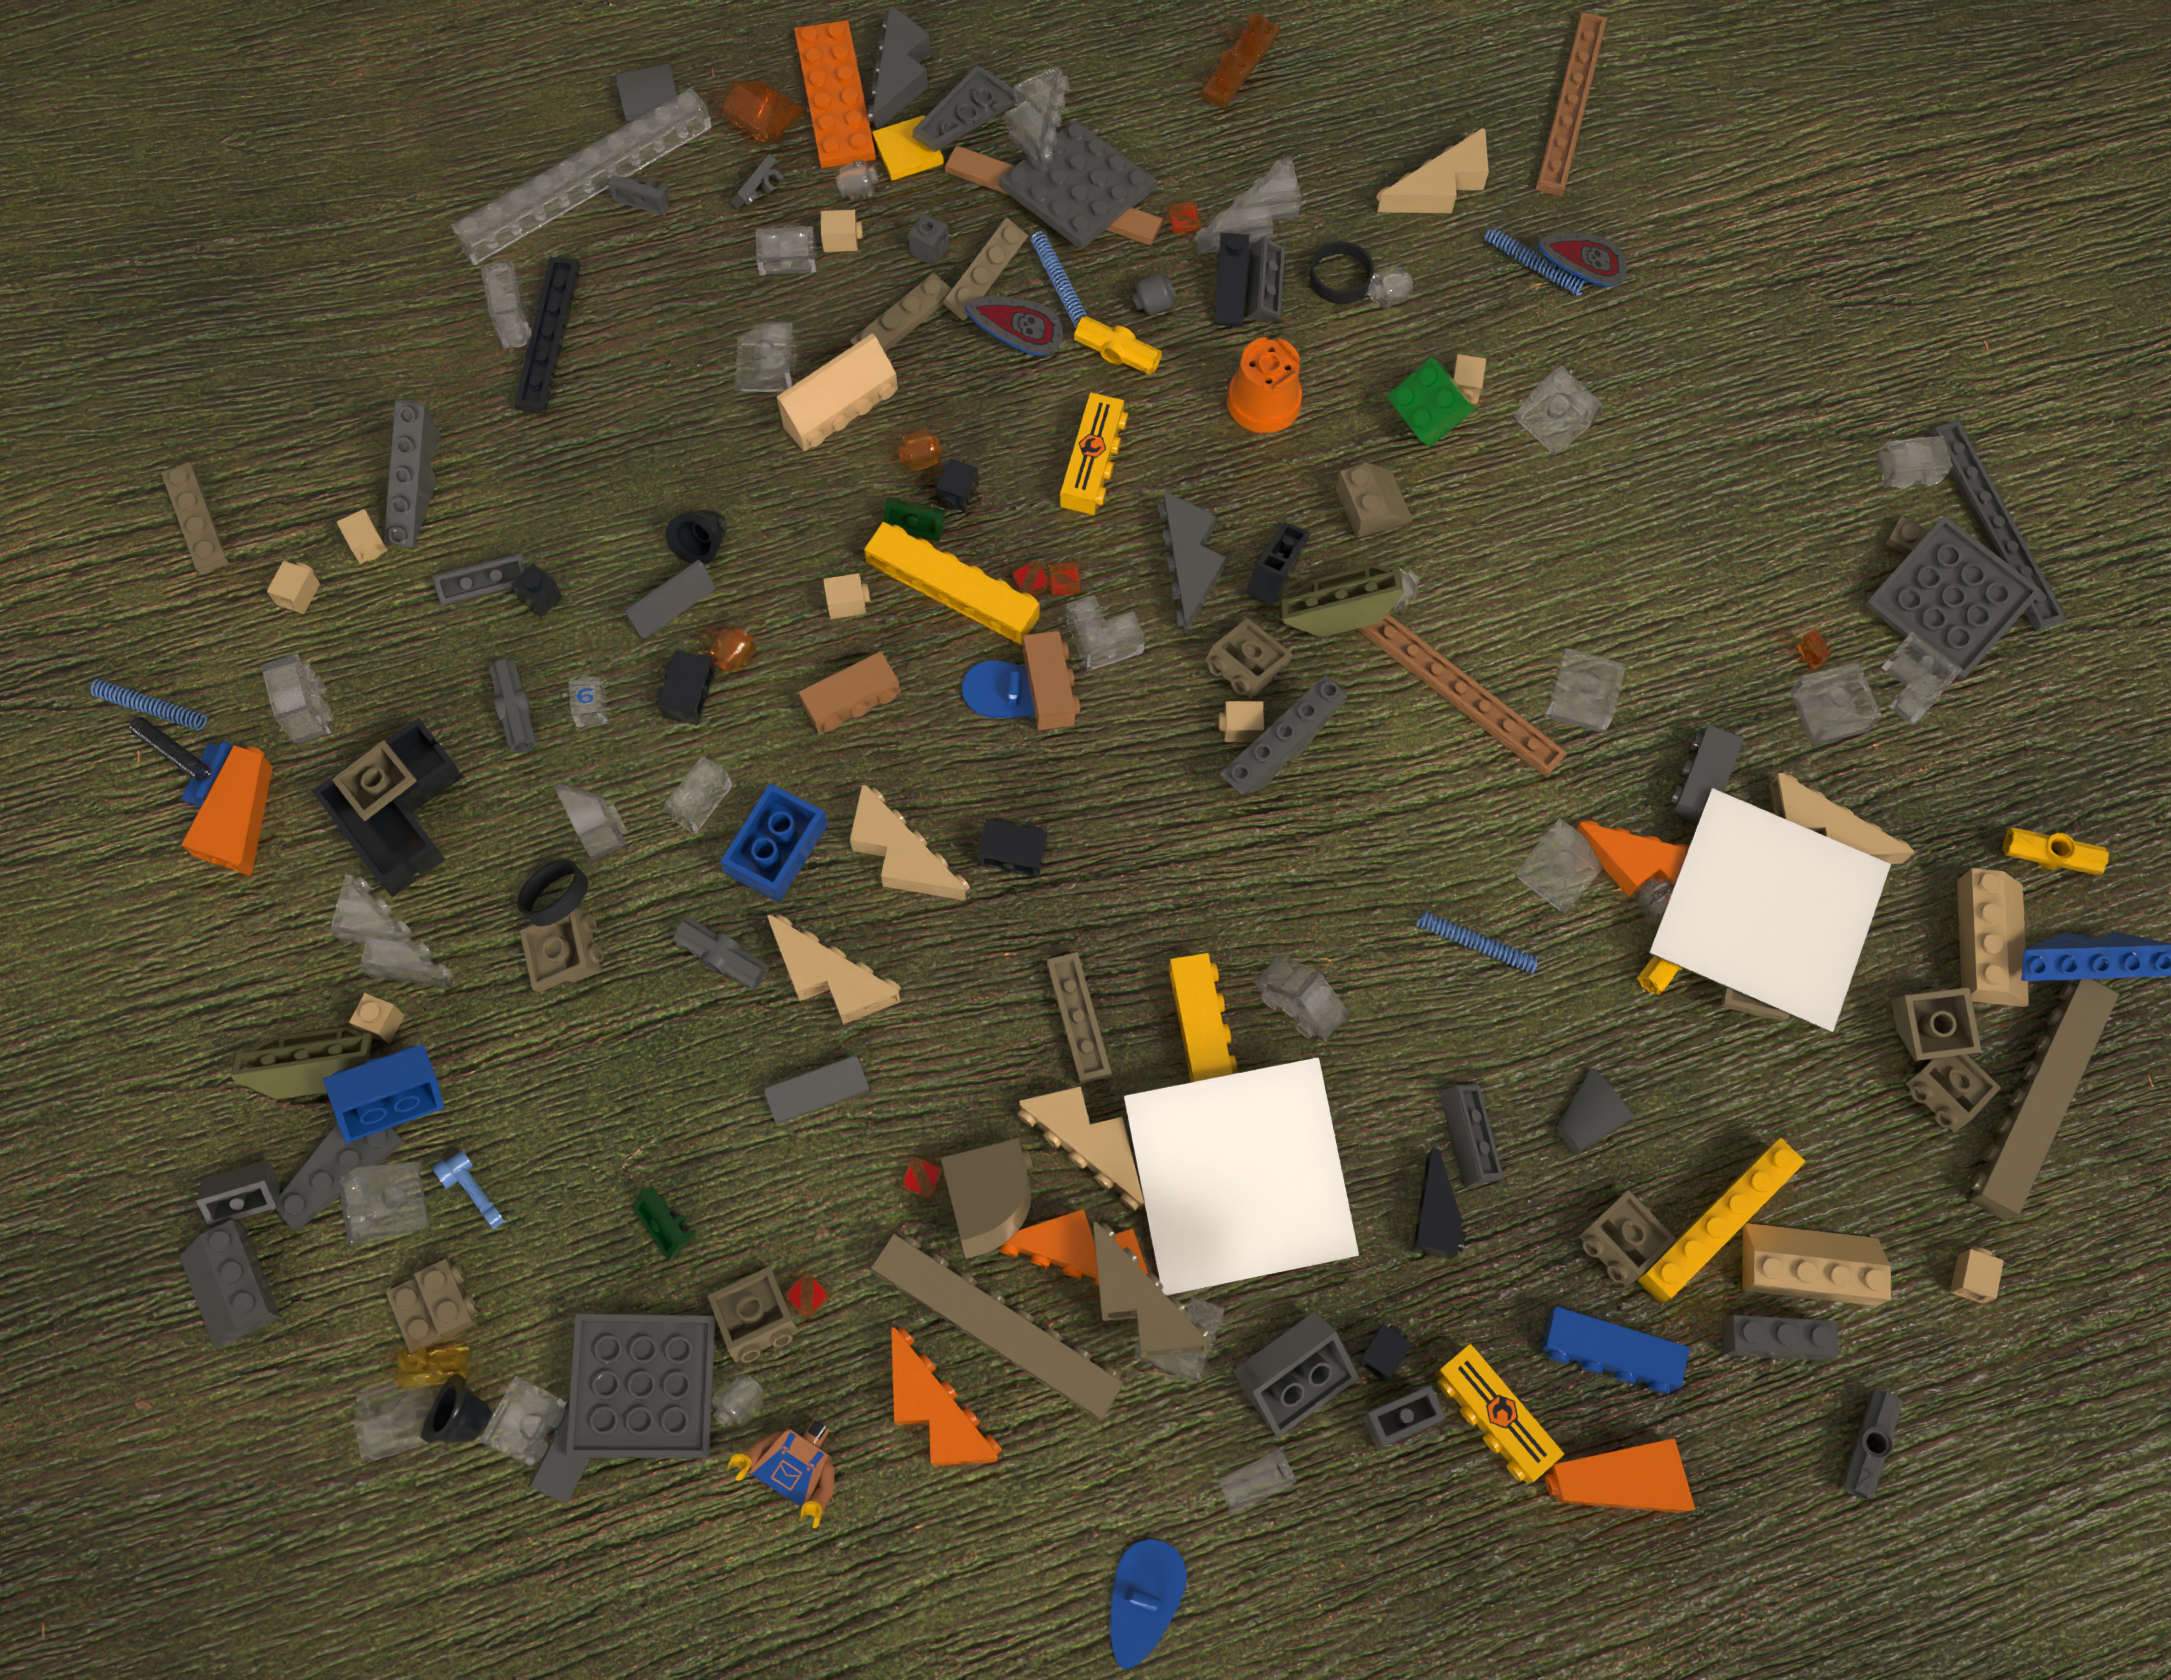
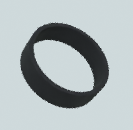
M1344 241L1329 243L1320 248L1313 257L1310 269L1311 286L1321 298L1335 304L1356 302L1364 297L1370 289L1374 274L1373 261L1362 247L1354 243ZM1330 255H1349L1364 265L1368 272V280L1356 290L1347 292L1335 291L1326 287L1318 279L1315 273V266L1323 258Z
M568 859L553 861L536 871L524 884L518 896V908L536 926L554 924L568 916L580 904L587 892L588 879L573 861ZM574 874L570 886L557 901L544 909L532 911L537 897L549 884L563 876Z

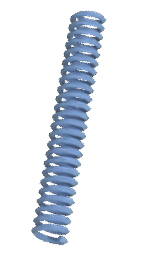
M1497 228L1492 230L1489 237L1490 229L1487 230L1485 241H1488L1489 244L1496 245V248L1504 250V253L1507 252L1511 257H1515V260L1519 259V262L1522 261L1523 264L1530 266L1531 269L1534 268V271L1538 270V273H1542V276L1549 277V280L1557 282V285L1561 284V287L1568 289L1569 292L1572 291V294L1576 293V296L1582 294L1579 291L1584 284V280L1581 281L1576 289L1581 280L1578 278L1573 285L1577 276H1574L1569 283L1573 274H1570L1565 281L1569 274L1567 271L1561 279L1565 270L1562 269L1560 272L1561 267H1558L1556 270V264L1552 268L1554 263H1550V260L1546 261V257L1542 259V255L1539 257L1538 253L1534 255V250L1530 253L1531 248H1528L1526 251L1527 246H1524L1522 249L1523 243L1518 247L1519 241L1516 242V239L1512 240V237L1508 238V234L1504 236V232L1500 234L1501 231H1497Z
M1038 231L1032 236L1031 243L1040 257L1056 292L1060 296L1061 302L1067 310L1074 327L1077 328L1078 322L1082 317L1087 316V313L1083 309L1081 302H1079L1080 299L1076 295L1072 284H1070V280L1065 270H1063L1061 263H1059L1060 260L1056 256L1054 249H1052L1047 236L1041 234L1033 241L1037 234L1042 233V231Z
M95 679L90 687L91 694L94 697L102 698L103 700L132 708L133 710L141 711L142 713L150 714L151 716L159 717L160 719L168 720L196 731L201 730L207 722L206 714L202 715L201 712H193L191 709H184V707L179 705L175 706V704L170 702L166 703V701L161 699L157 700V698L152 696L149 697L143 693L140 694L134 690L131 691L107 681ZM96 681H97L98 683H97L96 686H95V693H94V692H93V687H94V684H95ZM204 717L203 724L201 725V727L197 728L201 724L202 719Z
M1427 910L1423 912L1420 919H1417V927L1420 924L1422 929L1426 926V931L1430 929L1431 933L1436 928V935L1440 932V936H1443L1445 933V939L1450 935V941L1454 938V942H1457L1460 938L1459 944H1462L1464 941V947L1469 942L1468 947L1472 948L1474 944L1473 950H1476L1479 945L1478 952H1481L1483 949V954H1486L1488 950L1487 955L1491 956L1493 952V958L1498 953L1497 960H1500L1503 955L1502 962H1505L1508 956L1506 963L1510 964L1512 960V966L1515 965L1518 959L1516 968H1519L1522 963L1521 970H1524L1527 964L1526 972H1529L1532 966L1531 974L1534 973L1538 966L1537 956L1533 957L1532 954L1528 955L1527 952L1523 953L1522 950L1518 952L1517 948L1513 950V946L1509 947L1508 944L1504 945L1503 942L1499 944L1498 940L1494 942V938L1490 939L1489 936L1485 937L1484 934L1480 936V933L1475 934L1474 930L1470 933V928L1466 930L1465 926L1461 928V925L1456 926L1455 922L1451 925V920L1447 922L1446 918L1442 920L1441 916L1437 919V915L1432 917V913L1428 914Z

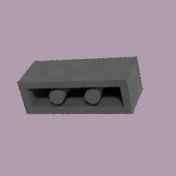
M1708 724L1702 734L1696 733L1690 746V750L1694 751L1692 759H1686L1680 772V776L1684 777L1681 786L1676 785L1670 798V802L1674 803L1671 815L1698 825L1711 789L1714 788L1724 793L1744 738Z
M1733 1315L1722 1321L1723 1355L1827 1361L1839 1356L1837 1321Z

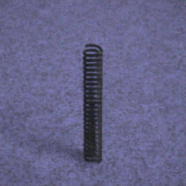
M136 717L130 724L131 732L197 782H202L210 777L211 768L145 718Z

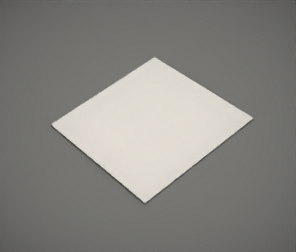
M1712 788L1649 954L1833 1033L1891 864Z
M1319 1057L1124 1096L1159 1280L1163 1285L1161 1290L1165 1295L1359 1256Z

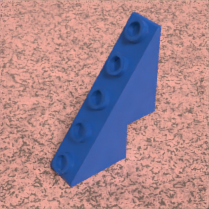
M2115 931L2098 939L2064 932L2024 949L2021 980L2041 981L2171 976V943Z

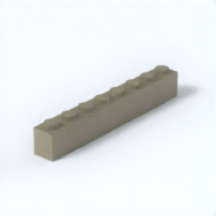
M2092 979L2068 981L2062 987L2059 993V998L2062 1001L2059 1007H2056L2050 1013L2046 1022L2049 1025V1029L2046 1035L2043 1034L2038 1039L2034 1047V1051L2037 1052L2034 1061H2030L2022 1073L2021 1077L2025 1079L2021 1089L2018 1088L2010 1098L2009 1105L2012 1106L2008 1116L2002 1118L1997 1126L1996 1133L1999 1134L1995 1144L1992 1143L1984 1154L1983 1160L1986 1161V1165L1983 1171H1979L1971 1182L1970 1188L1973 1189V1193L1969 1201L2005 1221L2020 1214L2119 993Z
M893 1234L871 1267L873 1274L1099 1422H1102L1124 1385L1119 1380L1121 1374L1106 1364H1103L1102 1368L1090 1361L1092 1355L1077 1345L1073 1349L1069 1348L1061 1342L1063 1336L1047 1326L1044 1330L1040 1329L1032 1323L1034 1318L1020 1308H1017L1015 1312L1003 1305L1006 1300L998 1293L990 1289L987 1293L975 1287L977 1281L967 1273L960 1271L957 1275L947 1268L949 1263L939 1255L932 1253L929 1257L920 1251L921 1245L906 1234L902 1238Z

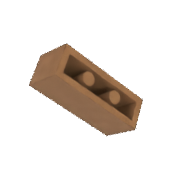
M1059 631L1023 635L1022 653L1038 731L1074 726L1075 714L1080 713L1078 695H1072L1071 687L1074 686V674L1072 668L1067 669L1065 660H1069L1067 642L1061 641Z
M882 651L799 691L801 704L818 734L823 731L835 730L842 722L852 717H861L870 708L880 703L887 704L900 694L899 681Z

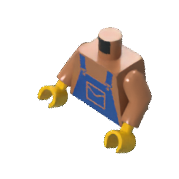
M813 1419L802 1437L789 1428L785 1432L776 1431L755 1441L741 1454L733 1455L726 1466V1471L732 1466H738L741 1471L738 1473L736 1480L741 1481L749 1468H752L749 1472L750 1474L801 1507L799 1522H802L804 1516L812 1515L815 1517L812 1527L817 1528L822 1512L834 1493L835 1468L830 1462L832 1457L819 1449L830 1429Z

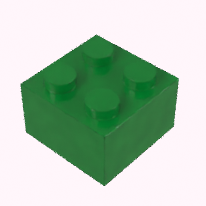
M1433 357L1387 395L1418 439L1429 447L1476 409L1446 368Z

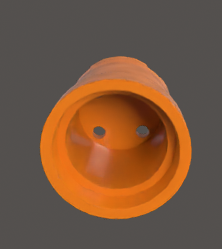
M1262 337L1252 341L1243 351L1239 369L1233 376L1227 392V407L1233 419L1250 431L1257 433L1281 431L1290 426L1300 413L1302 405V388L1299 382L1300 359L1298 352L1289 342L1279 338L1275 341L1268 340V337Z

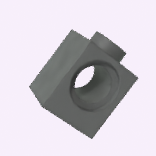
M923 213L908 233L910 255L935 266L949 247L948 226Z

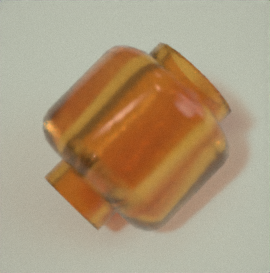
M928 429L903 435V445L897 447L901 463H908L909 468L913 471L936 466L939 462V457L943 456L937 433L932 434Z
M732 626L731 629H722L710 649L712 656L717 659L714 664L728 673H731L733 668L738 671L745 670L756 652V646L752 642L754 637L736 626Z

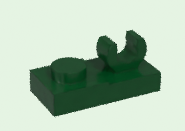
M888 496L885 501L883 522L891 526L897 525L908 534L940 541L943 536L946 510Z
M653 1186L640 1192L632 1208L669 1261L679 1255L685 1244L692 1240L696 1231L695 1229L687 1233L681 1231L679 1227L684 1224L687 1219L686 1216L680 1215L673 1219L666 1200L657 1193Z

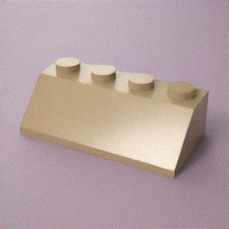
M872 333L777 396L783 428L804 452L811 447H816L833 432L844 429L857 416L869 412L872 406L881 400L890 398L898 390L896 372L877 337Z
M1971 868L1957 880L1961 988L1969 987L1972 1002L2027 1007L2029 1006L2028 981L2021 980L2024 949H2026L2023 885L2004 871Z
M1749 1223L1743 1225L1742 1291L1878 1306L1891 1300V1266L1878 1238Z

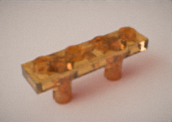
M1254 13L1249 17L1248 28L1231 51H1226L1221 55V64L1202 89L1201 98L1225 109L1278 37L1280 26L1266 20L1263 15L1260 17L1258 13Z

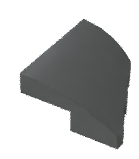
M1594 1068L1585 1076V1080L1556 1126V1129L1574 1155L1634 1118L1619 1095Z

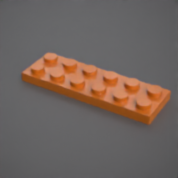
M848 20L794 28L821 168L876 160Z

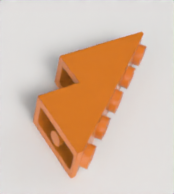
M1590 820L1581 821L1573 834L1629 897L1651 879L1657 884L1665 882L1666 886L1670 885L1669 889L1672 892L1689 846L1685 844L1672 845L1661 842L1659 838L1654 836L1640 837L1632 835L1628 830L1601 827L1598 823Z
M1084 1209L1018 1230L1011 1239L998 1249L999 1252L1012 1257H1017L1018 1253L1031 1257V1263L1041 1267L1049 1268L1050 1264L1062 1267V1273L1074 1278L1081 1279L1082 1275L1094 1278V1283L1099 1286L1095 1241ZM1133 1228L1115 1234L1117 1238L1114 1241L1122 1249L1128 1247L1139 1259L1140 1263L1138 1266L1147 1274L1148 1271Z
M903 1326L898 1330L895 1327H891L895 1424L929 1423L930 1460L932 1466L998 1462L997 1454L1002 1449L990 1434L983 1437L976 1429V1426L980 1423L968 1407L961 1410L955 1403L954 1399L958 1396L955 1390L946 1380L939 1383L932 1372L936 1370V1367L924 1353L918 1357L910 1347L915 1341Z

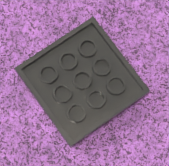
M1074 120L999 179V187L1082 250L1109 228L1129 208H1133L1157 188L1158 180L1080 122Z
M1944 515L1864 606L1962 682L2043 590Z
M575 1314L566 1458L709 1459L715 1316Z

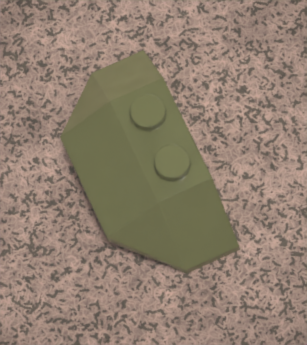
M1368 565L1311 580L1295 590L1291 596L1287 595L1281 599L1283 622L1286 625L1321 638L1381 623L1404 594L1400 568L1390 569L1383 566Z
M348 1027L279 1036L255 1046L250 1051L243 1050L236 1053L231 1077L234 1081L276 1100L323 1092L327 1093L323 1078L329 1077L339 1070H349L365 1064L369 1057L372 1037L368 1032L362 1033Z

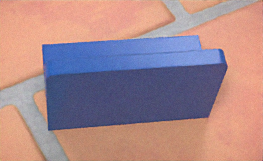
M223 741L220 746L212 743L208 744L201 761L211 768V775L202 782H197L193 778L190 779L181 797L185 802L199 807L202 806L233 747L230 743Z

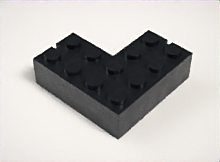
M420 718L385 740L416 777L417 782L366 821L360 817L332 781L339 773L312 790V793L392 897L416 881L413 875L419 872L423 876L446 860L411 813L463 778L455 763Z

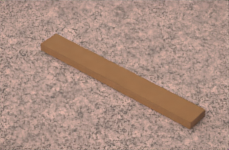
M1585 12L1580 13L1535 188L1537 191L1563 196L1607 22L1606 17Z
M956 145L945 165V173L1009 195L999 187V179L1015 166ZM1131 207L1106 230L1152 246L1162 226L1163 218Z
M1387 614L1381 623L1356 629L1547 778L1566 756L1567 752L1390 614Z

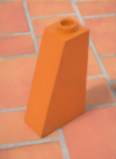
M233 745L181 844L192 856L249 876L251 875L273 768L264 757L265 753L252 746H247L244 749Z
M1675 1438L1554 1464L1548 1469V1474H1545L1547 1490L1551 1496H1555L1557 1503L1672 1513L1695 1510Z

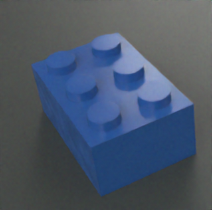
M769 783L720 860L725 875L780 903L828 826L825 811Z
M424 1044L403 1048L398 1053L384 1058H374L361 1066L349 1070H339L331 1076L323 1078L345 1144L444 1109L436 1075Z

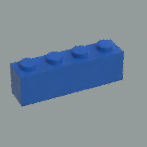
M1556 1306L1548 1311L1540 1351L1548 1353V1358L1555 1362L1568 1364L1569 1360L1582 1364L1581 1368L1585 1371L1602 1374L1604 1370L1616 1374L1615 1379L1628 1384H1636V1381L1649 1384V1390L1661 1394H1669L1670 1391L1673 1392L1682 1388L1690 1349L1688 1346Z

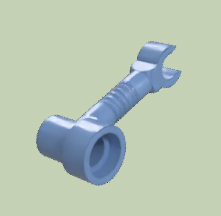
M462 1150L444 1162L442 1159L432 1166V1170L446 1189L457 1181L461 1184L493 1230L505 1222L468 1170L473 1165Z

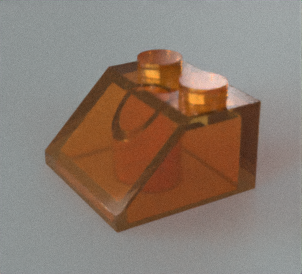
M732 81L720 112L728 116L729 122L733 125L751 131L750 135L754 139L766 142V140H778L803 115L805 109L763 81Z

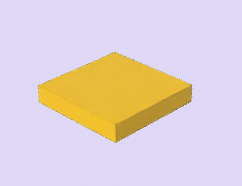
M924 115L872 131L873 140L891 181L944 164L940 149L934 152L912 138L913 129L925 118Z

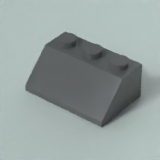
M232 1219L200 1234L180 1255L181 1262L215 1349L281 1318L246 1226Z
M1316 1311L1233 1370L1245 1395L1276 1438L1282 1436L1359 1379L1337 1332Z

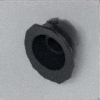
M714 510L690 511L687 514L678 515L669 521L665 531L668 547L681 560L691 564L700 560L703 564H707L716 557L718 550L721 548V543L726 534V517Z
M457 1373L449 1377L437 1395L425 1419L420 1437L428 1443L436 1441L444 1443L473 1441L489 1431L493 1420V1413L486 1403L472 1395L470 1389L466 1387V1379Z

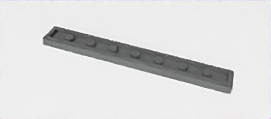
M1956 420L1933 427L1929 434L1992 552L2043 590L2025 610L2035 632L2062 624L2067 619L1960 421Z

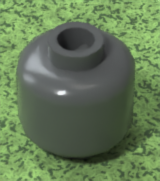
M1154 273L1137 281V292L1132 294L1138 310L1144 309L1150 316L1172 307L1173 298L1177 297L1169 277H1164L1161 273Z

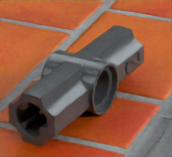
M502 659L495 661L489 667L496 696L493 698L498 717L504 726L507 744L511 752L524 753L531 751L533 747L537 746L530 717L533 713L527 692L522 686L519 668L515 660Z
M689 917L682 921L676 929L673 937L674 943L699 957L700 961L720 975L727 974L753 991L760 987L766 978L769 970L768 965L743 951L737 942L720 932L716 934Z
M1877 1389L1871 1390L1859 1430L1851 1438L1850 1446L1852 1452L1840 1486L1845 1492L1866 1500L1873 1499L1885 1458L1893 1450L1892 1436L1903 1401L1898 1396ZM1868 1435L1873 1437L1877 1443V1451L1875 1453L1867 1447L1866 1440Z

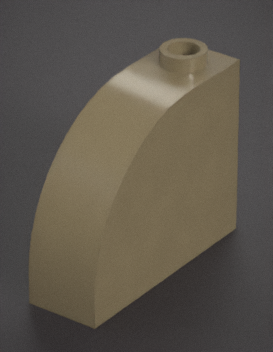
M1019 1138L942 1157L943 1171L965 1259L988 1253L1006 1243L1021 1228L1030 1209L1031 1188L1027 1170L1033 1169L1029 1150L1022 1151Z

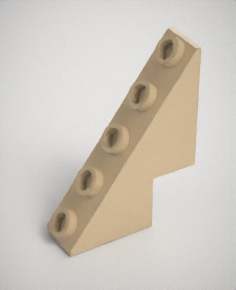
M1485 129L1469 133L1463 141L1455 146L1447 147L1435 159L1425 161L1413 173H1406L1399 182L1391 187H1384L1376 197L1379 201L1377 212L1452 213L1457 196L1456 190H1484L1489 173Z
M1778 773L1769 784L1773 813L1779 817L1890 864H1902L1914 853V850L1905 841L1894 839L1882 832L1879 826L1865 822L1855 816L1850 809L1829 801L1821 792L1810 790L1798 783L1797 779L1792 775Z
M862 785L850 843L854 852L885 857L881 873L883 887L966 901V891L970 889V886L959 874L954 876L947 869L948 863L938 852L932 854L929 851L923 836L916 830L911 832L905 826L906 820L896 809L891 811L884 804L885 799L876 788L873 787L870 790L866 785Z
M776 914L775 917L767 915L799 1001L830 990L843 1024L901 1002L899 996L901 987L891 979L884 978L881 980L872 975L874 972L867 965L861 962H857L855 965L845 959L846 954L834 946H830L829 949L818 943L820 940L814 934L807 930H803L802 933L792 928L793 924L782 915Z
M1081 1087L1019 1101L1020 1112L1017 1116L1030 1127L1038 1126L1045 1132L1043 1137L1055 1148L1061 1145L1070 1153L1068 1157L1075 1165L1081 1169L1087 1166L1096 1174L1094 1179L1107 1190H1110L1111 1187L1122 1195L1120 1200L1133 1211H1136L1137 1208L1139 1210L1143 1209L1144 1200L1123 1117L1090 1124Z

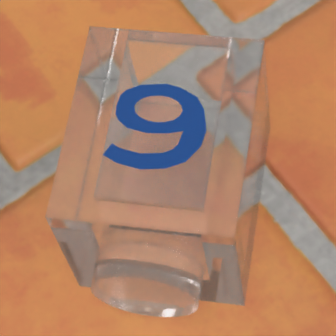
M582 676L577 680L569 681L571 716L576 726L583 727L608 723L606 690L600 677Z

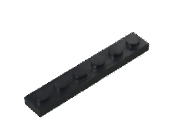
M551 256L549 258L514 403L519 411L546 413L580 271L578 259Z

